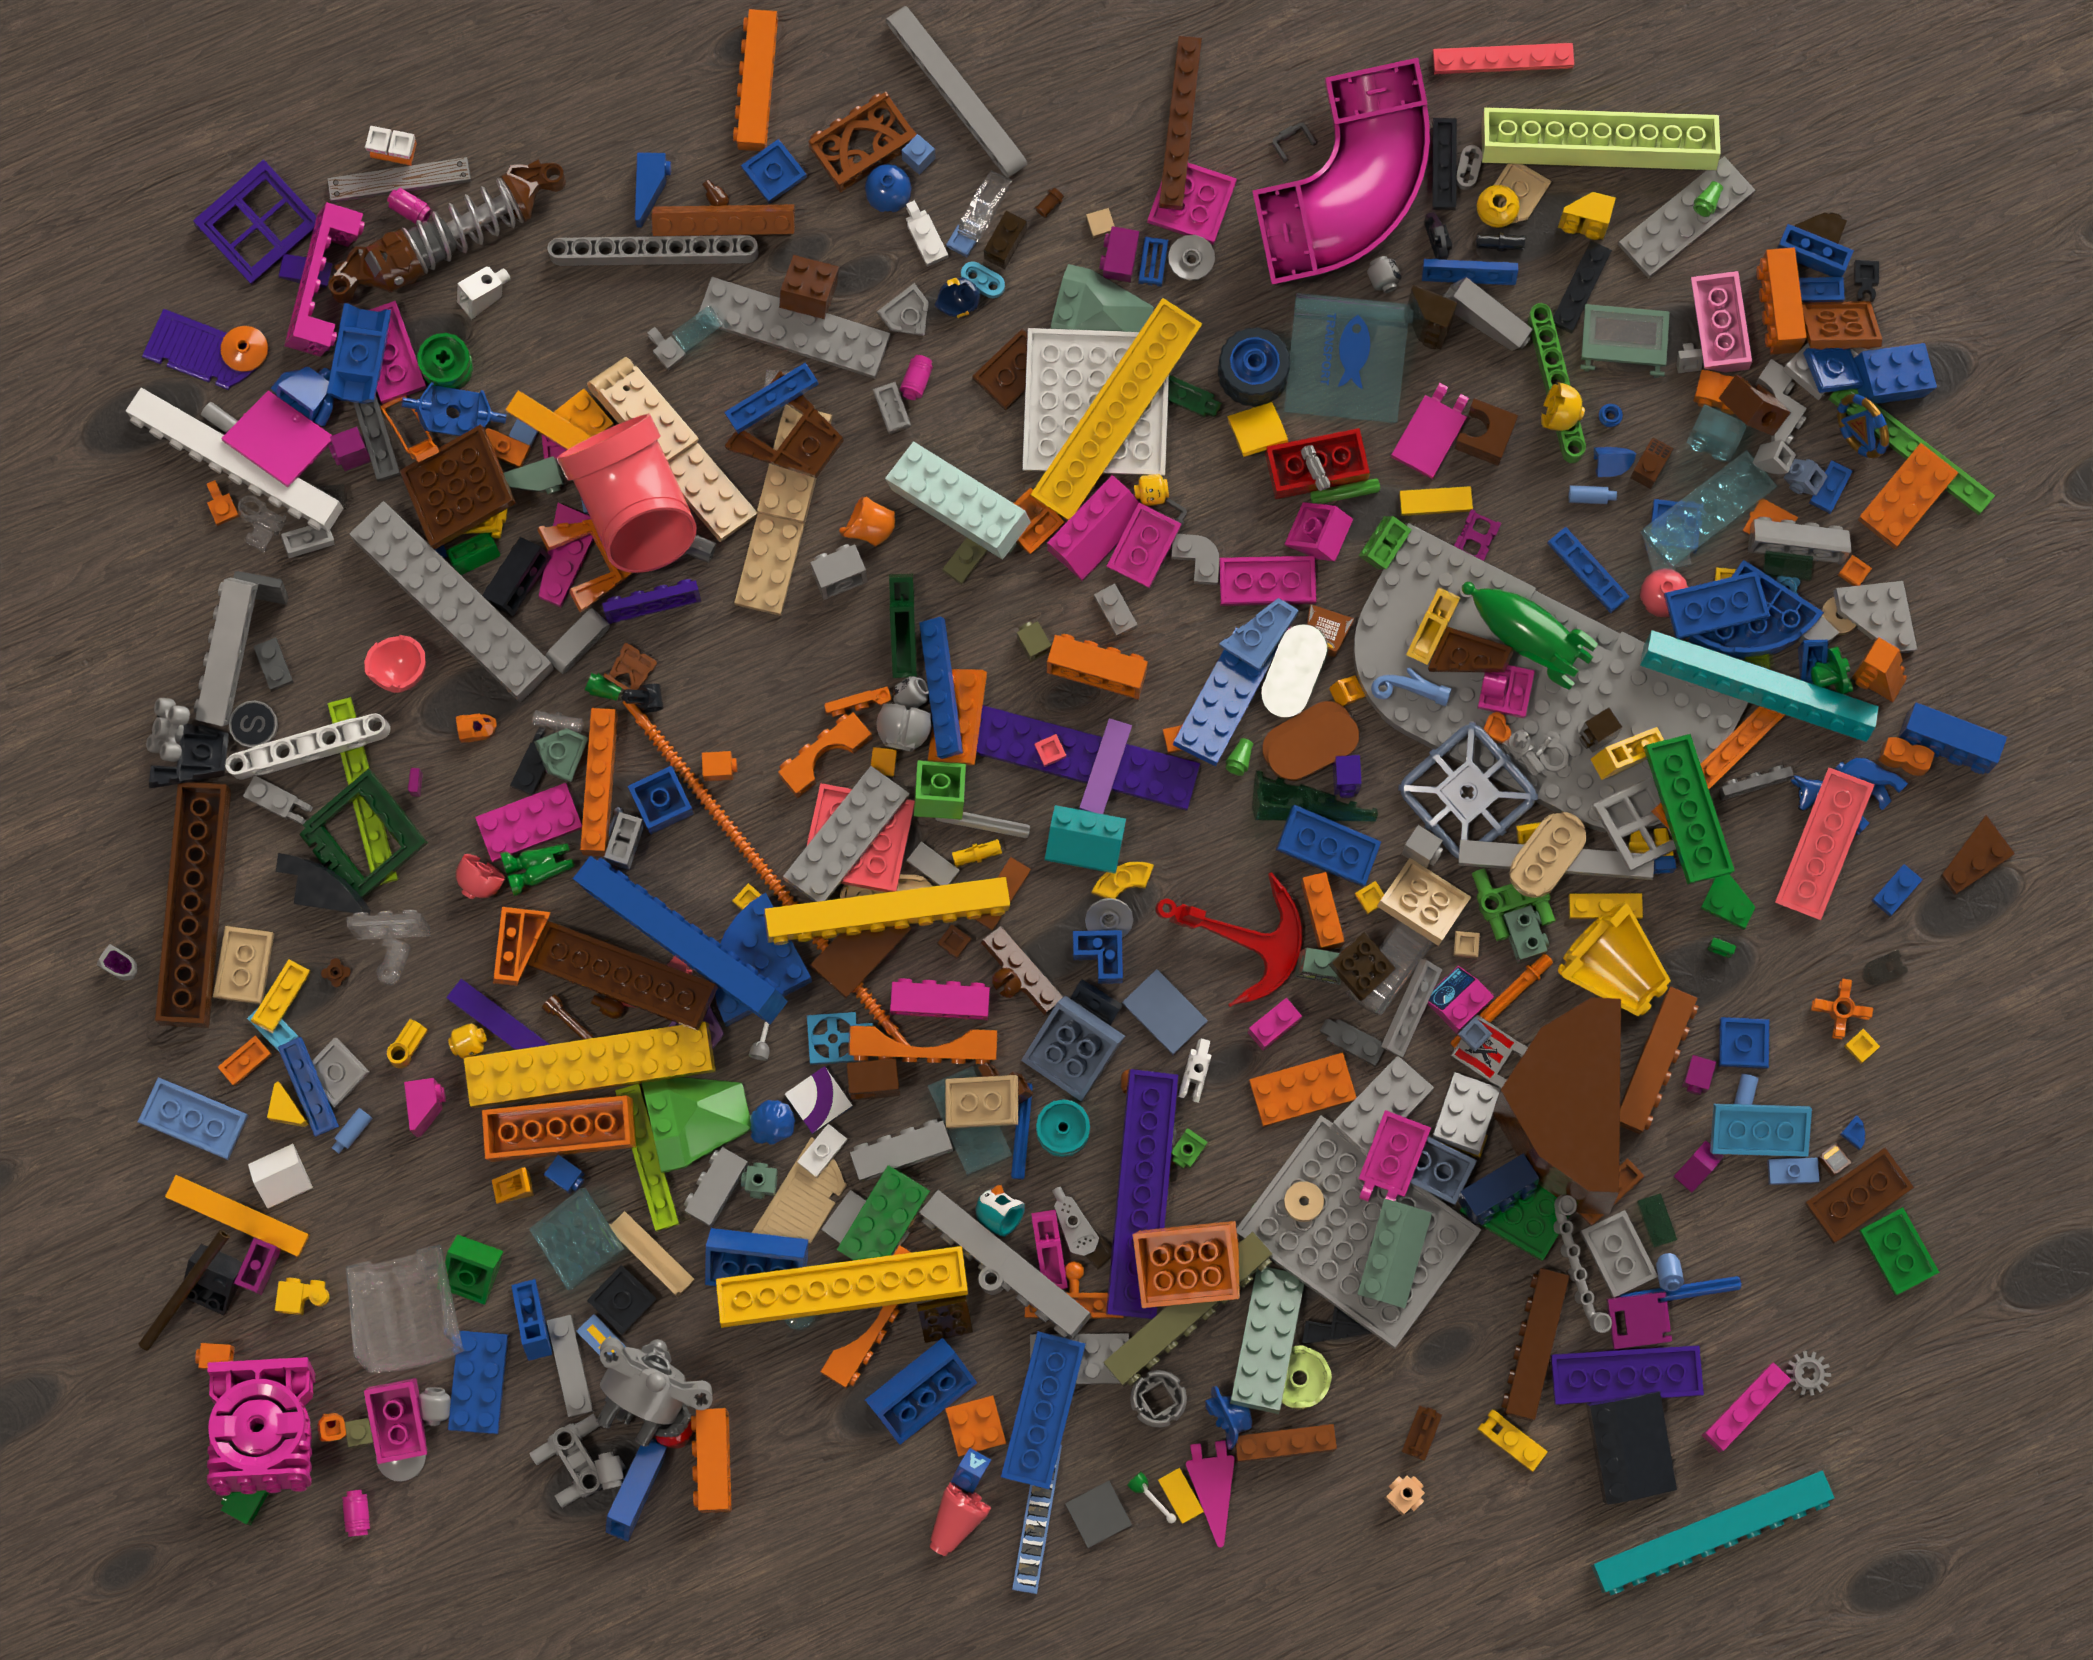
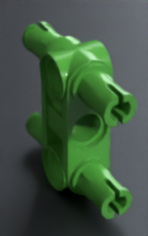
M1485 868L1472 873L1479 892L1477 894L1479 911L1484 916V919L1490 922L1497 942L1510 937L1503 915L1532 905L1539 913L1542 926L1556 921L1549 904L1551 898L1549 893L1542 897L1532 898L1519 893L1512 884L1495 889L1491 886ZM1485 901H1495L1497 909H1487Z

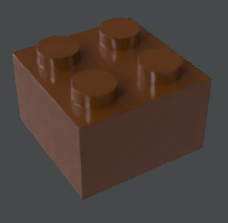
M793 255L780 290L779 308L825 320L837 287L839 266Z

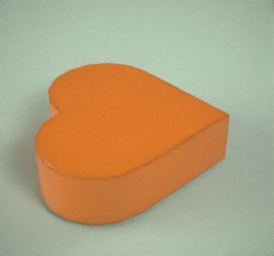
M1499 712L1490 714L1484 730L1494 742L1502 744L1510 738L1511 729L1506 725V719L1503 714Z

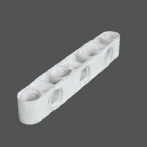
M377 713L344 720L234 753L226 759L225 767L230 774L240 780L254 777V775L272 773L382 740L389 735L390 725ZM382 722L380 730L372 731L375 723ZM331 735H336L335 742L327 745V738ZM289 748V755L285 758H281V752L284 749ZM238 762H243V768L235 772V765Z

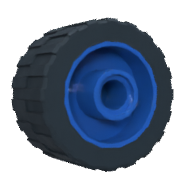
M1258 327L1245 328V330L1237 331L1232 337L1230 336L1221 349L1218 365L1219 383L1224 389L1225 394L1231 397L1233 401L1245 406L1256 407L1267 404L1272 400L1274 401L1283 392L1288 381L1290 354L1287 351V346L1272 331Z

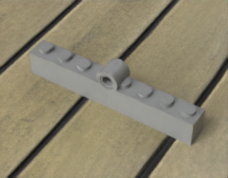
M937 1190L919 1212L924 1218L921 1222L932 1231L934 1228L938 1229L942 1233L940 1237L950 1246L953 1243L958 1247L962 1246L963 1256L969 1261L973 1258L980 1264L978 1268L981 1272L979 1273L978 1280L982 1289L987 1294L995 1295L1003 1289L1007 1292L1010 1289L1018 1294L1016 1299L1025 1307L1029 1304L1037 1310L1034 1314L1045 1323L1050 1320L1056 1325L1054 1330L1063 1338L1068 1335L1073 1339L1092 1317L1088 1310L941 1191ZM989 1277H997V1281L994 1284H987Z

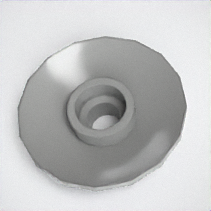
M1185 235L1177 239L1171 246L1168 254L1169 265L1172 271L1180 278L1199 280L1205 277L1213 268L1215 262L1214 249L1203 237ZM1194 257L1196 261L1195 263H1189L1187 259Z
M1101 899L1092 904L1087 910L1085 917L1086 928L1088 931L1122 930V937H1124L1132 928V911L1127 904L1118 899ZM1108 914L1113 915V916L1110 917V918L1105 917V915H1108Z

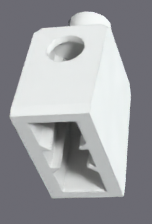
M485 267L458 283L457 303L471 320L501 298L502 285L510 280L508 272L501 268L494 273L490 267Z

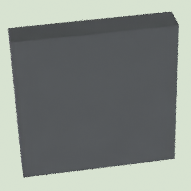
M235 571L233 578L258 584L255 599L287 605L288 594L281 579Z
M1110 1481L1065 1503L1087 1548L1132 1526Z

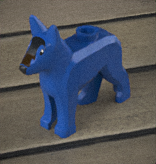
M1854 758L1846 764L1841 762L1835 768L1837 771L1874 784L1871 795L1878 800L1881 810L1891 802L1884 785H1891L1900 793L1908 784L1895 773L1882 769L1866 758ZM1795 775L1791 782L1799 788L1798 809L1804 811L1815 803L1823 781L1807 780ZM1863 816L1856 831L1857 835L1869 824Z

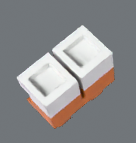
M370 126L365 148L367 151H370V158L411 166L417 143L414 134L395 130L392 133L390 129Z

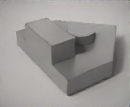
M914 283L876 313L890 331L924 336L929 302Z

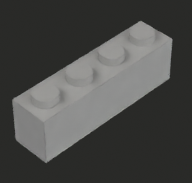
M937 1119L930 1120L923 1124V1128L915 1130L914 1127H910L900 1131L901 1135L891 1138V1135L878 1138V1143L868 1146V1143H863L855 1146L854 1151L850 1152L860 1183L882 1176L888 1165L896 1170H900L953 1152L944 1122H938Z

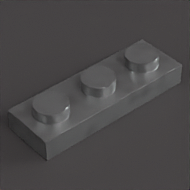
M1779 765L1769 769V773L1763 775L1760 772H1756L1746 776L1747 779L1738 782L1737 779L1726 781L1719 790L1721 801L1790 781L1794 775L1791 766L1783 768V765Z

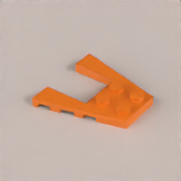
M591 519L582 520L579 523L568 524L567 522L557 524V526H540L538 528V533L548 551L591 534L610 570V573L570 589L569 593L579 612L584 611L633 574L622 571L611 564Z

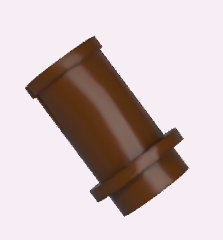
M1056 188L1049 189L1047 191L1048 195L1035 207L1037 213L1044 218L1047 217L1058 203L1061 204L1063 202L1064 196Z

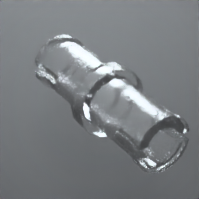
M535 710L532 722L535 726L553 728V731L557 732L566 728L579 734L582 731V718L563 716L560 712L552 714Z

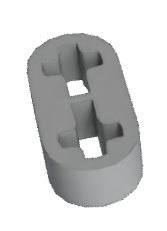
M1475 145L1466 146L1461 154L1456 174V185L1462 190L1472 189L1477 181L1482 161V151ZM1470 152L1475 153L1472 165L1468 164ZM1466 170L1470 171L1469 179L1471 180L1468 183H1464L1463 178H1461L1465 176Z

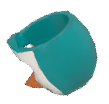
M997 1185L992 1190L985 1191L978 1198L976 1218L990 1232L1005 1237L1020 1223L1024 1214L1025 1203L1012 1199L1004 1193L1002 1185Z

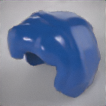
M766 1100L761 1103L750 1116L751 1138L758 1144L767 1142L773 1145L792 1136L795 1119L790 1106L779 1100Z

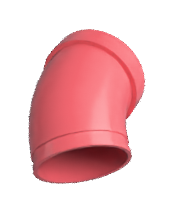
M650 413L637 416L606 429L578 443L557 457L567 480H573L609 561L616 568L631 573L653 571L674 562L692 545L697 531L696 523L691 515L688 504L657 440L661 435Z

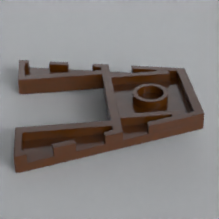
M779 371L771 383L784 376V373ZM801 395L787 405L801 413L802 417L777 451L746 431H742L739 434L735 431L725 444V448L729 451L817 478L844 440L815 407Z

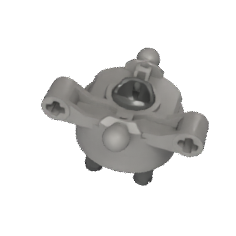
M607 1338L602 1342L600 1360L607 1370L600 1382V1387L607 1397L605 1398L606 1404L596 1419L600 1426L609 1429L615 1417L620 1422L624 1419V1423L630 1425L632 1418L636 1415L642 1418L644 1423L635 1441L647 1447L658 1427H661L662 1424H672L675 1421L683 1404L697 1410H705L712 1404L713 1391L711 1385L703 1380L686 1382L685 1376L670 1364L672 1359L667 1351V1345L662 1340H653L650 1344L644 1345L641 1350L630 1347L624 1348L621 1341L616 1338ZM612 1350L616 1351V1353L613 1352L611 1355L607 1354V1352L610 1353ZM705 1393V1396L702 1395V1398L697 1397V1394Z

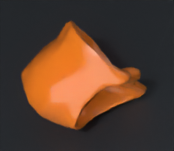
M862 496L858 500L847 526L841 527L839 532L843 537L865 540L876 547L892 534L895 528V513L873 502L867 496Z

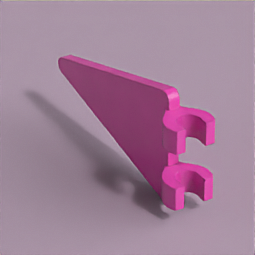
M1225 1440L1215 1442L1217 1457L1202 1459L1201 1444L1190 1445L1192 1460L1186 1462V1467L1218 1547H1223L1235 1459L1232 1455L1227 1456Z

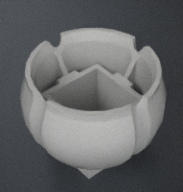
M883 704L877 717L879 737L884 746L912 752L927 739L931 729V714L913 707L906 710L904 705Z
M1161 1370L1150 1371L1147 1373V1377L1139 1378L1133 1385L1130 1396L1131 1408L1133 1411L1138 1412L1137 1418L1148 1426L1158 1428L1169 1426L1171 1420L1177 1421L1184 1413L1187 1403L1186 1390L1184 1387H1180V1380L1172 1373ZM1162 1384L1174 1404L1154 1416L1142 1396Z

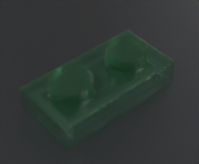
M1661 1193L1638 1200L1637 1205L1652 1247L1656 1248L1676 1241L1677 1237Z

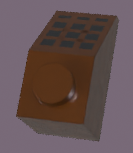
M1652 438L1630 478L1651 489L1674 448Z

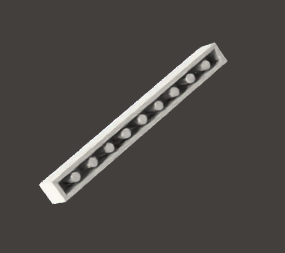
M140 388L126 409L127 414L131 418L129 421L137 427L142 428L145 426L149 428V432L156 438L161 440L164 437L170 441L169 444L175 449L181 451L183 448L189 451L188 455L196 461L201 462L204 460L208 462V466L215 472L220 474L223 471L229 475L228 478L234 483L248 485V490L255 495L260 496L263 494L267 496L271 504L278 508L281 505L288 508L287 512L297 519L301 517L307 519L308 524L318 531L322 528L329 532L344 509L338 500L300 478H297L287 488L224 443L221 439L224 436L223 434L143 388Z

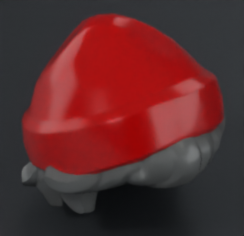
M686 1405L682 1406L672 1424H662L661 1427H658L654 1435L657 1442L670 1448H682L687 1445L693 1433L691 1416L694 1415L689 1413Z

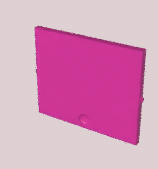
M269 390L221 438L224 443L287 488L332 443L330 439L331 434Z

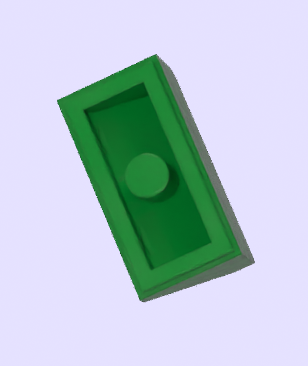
M481 533L446 550L454 569L460 575L474 570L501 555L490 533Z

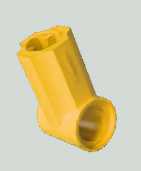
M409 1019L396 1041L387 1049V1057L390 1063L396 1068L407 1067L410 1064L411 1056L427 1034L428 1029L415 1020ZM402 1050L405 1052L403 1059H393L396 1051Z

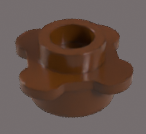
M337 958L332 959L330 965L321 971L322 977L330 980L333 987H340L346 977H349L351 974L350 969L344 967Z

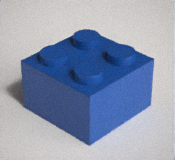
M672 766L628 786L650 835L694 814Z

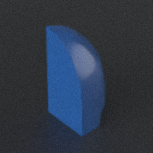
M1594 447V460H1598L1597 469L1595 470L1597 476L1613 477L1623 474L1634 463L1636 453L1625 448Z

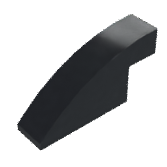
M278 853L275 872L298 875L293 904L370 915L371 910L358 892L335 872L306 858Z

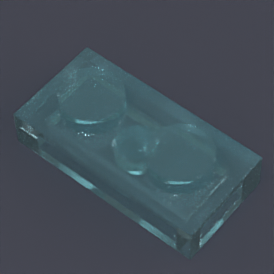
M710 305L673 331L672 334L683 351L688 352L724 324Z

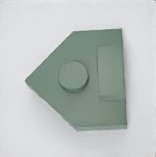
M566 728L534 741L547 773L564 781L571 782L588 737Z

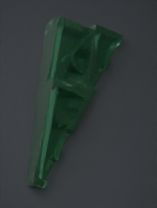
M1256 770L1252 801L1255 820L1287 821L1293 805L1332 821H1376L1378 811L1376 808L1372 810L1357 807V802L1350 800L1349 804L1335 800L1336 795L1302 784L1300 786L1288 785L1284 783L1283 778L1277 777L1276 780L1264 777L1262 771Z

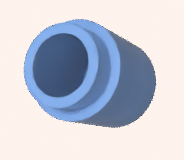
M1671 1253L1661 1255L1656 1263L1660 1287L1664 1290L1676 1291L1684 1284L1680 1260Z

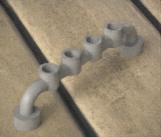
M1561 1195L1557 1197L1554 1204L1557 1221L1554 1223V1231L1562 1235L1564 1244L1561 1247V1254L1563 1257L1569 1258L1571 1268L1568 1270L1569 1279L1575 1281L1578 1291L1575 1293V1301L1583 1305L1591 1328L1596 1332L1605 1333L1610 1330L1612 1319L1608 1314L1596 1313L1592 1304L1594 1294L1588 1291L1585 1281L1587 1271L1581 1267L1578 1257L1580 1255V1248L1574 1244L1571 1234L1573 1224L1566 1217V1215H1571L1575 1212L1577 1203L1572 1196Z

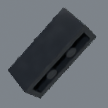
M519 537L482 596L494 608L514 616L551 559V556L541 546Z

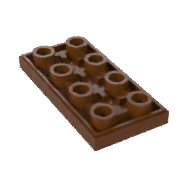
M909 925L907 928L895 929V926L885 927V930L880 932H871L870 929L861 930V933L857 935L840 933L812 962L810 967L847 999L912 930V927Z

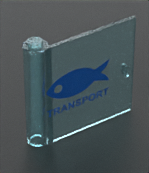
M1296 293L1290 349V370L1287 379L1284 412L1397 423L1408 323L1413 322L1414 314L1413 309H1409L1410 304Z

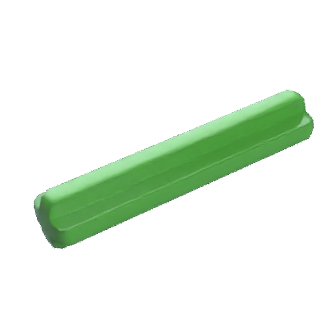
M1375 478L1331 487L1322 491H1312L1310 498L1314 504H1323L1379 492L1380 483Z

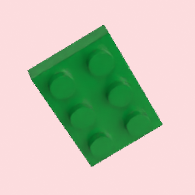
M1903 1207L1859 1230L1895 1296L1940 1273Z

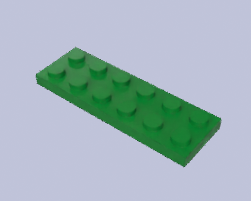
M1691 734L1645 745L1643 748L1687 885L1733 873L1735 871Z

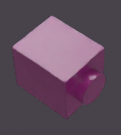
M1692 1055L1688 1061L1682 1087L1687 1088V1092L1701 1095V1093H1706L1710 1087L1716 1062Z

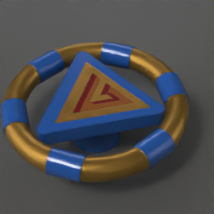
M1850 394L1845 396L1837 408L1839 429L1844 439L1859 455L1866 458L1880 457L1886 452L1889 445V431L1882 413L1873 402L1862 395ZM1851 403H1856L1867 409L1846 417V411ZM1879 428L1880 442L1876 448L1874 431ZM1854 436H1855L1864 446H1862V445L1854 438Z

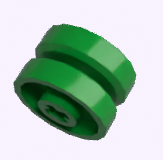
M449 333L435 334L427 338L420 346L417 355L418 366L428 385L434 382L435 386L460 389L471 379L473 360L464 341L456 335Z

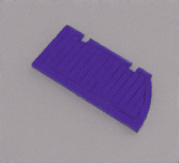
M163 309L142 355L143 358L159 364L162 363L163 358L168 359L167 367L208 383L212 377L217 378L215 385L227 390L245 380L256 370L240 372L231 369L224 362L221 356V343L227 334L226 332ZM241 343L239 345V349H245L247 347L246 343Z

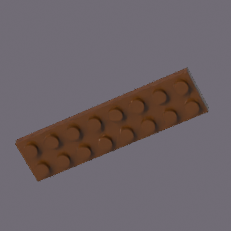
M547 921L528 962L531 968L697 1031L718 989V986L712 982Z

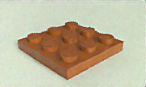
M1871 301L1802 302L1806 336L1810 348L1818 350L1825 348L1871 349L1882 346V336Z

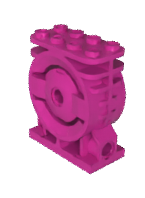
M308 1357L209 1362V1396L215 1404L208 1426L210 1446H208L207 1452L209 1454V1460L207 1461V1468L209 1470L207 1483L211 1490L216 1491V1494L220 1496L230 1495L231 1492L254 1494L260 1490H266L269 1493L281 1492V1489H291L296 1492L305 1491L306 1487L311 1486L310 1472L312 1471L310 1457L312 1456V1432L310 1418L304 1406L313 1398V1383H315V1372ZM268 1400H276L280 1404H282L286 1410L294 1409L296 1410V1412L282 1413L281 1409L276 1404ZM256 1425H264L260 1432H253V1428ZM222 1441H233L234 1445H235L241 1452H243V1453H245V1454H247V1455H250V1456H260V1457L244 1456V1455H242V1454L236 1452V1451L229 1445V1443H223Z

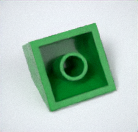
M457 1235L447 1251L439 1288L485 1305L497 1277L503 1251Z

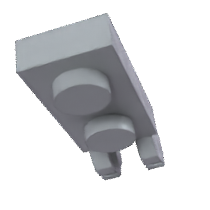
M255 775L243 795L245 799L300 825H303L306 820L302 816L292 813L293 807L296 805L306 812H311L313 809L311 805L298 799L296 796Z

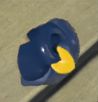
M953 278L940 288L935 307L948 316L960 318L969 315L971 311L977 309L981 293L979 288L966 278Z

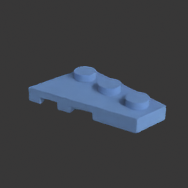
M1277 598L1259 612L1255 618L1244 626L1242 625L1229 638L1220 642L1219 646L1260 671L1298 615L1299 610Z

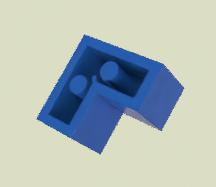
M1122 930L1073 931V960H1098V984L1123 982Z

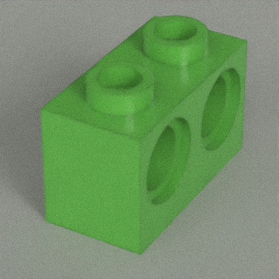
M1384 516L1359 554V557L1376 569H1387L1412 529L1394 516Z

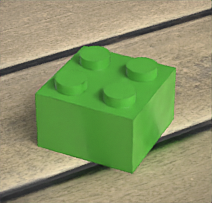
M918 760L914 816L962 820L966 764Z

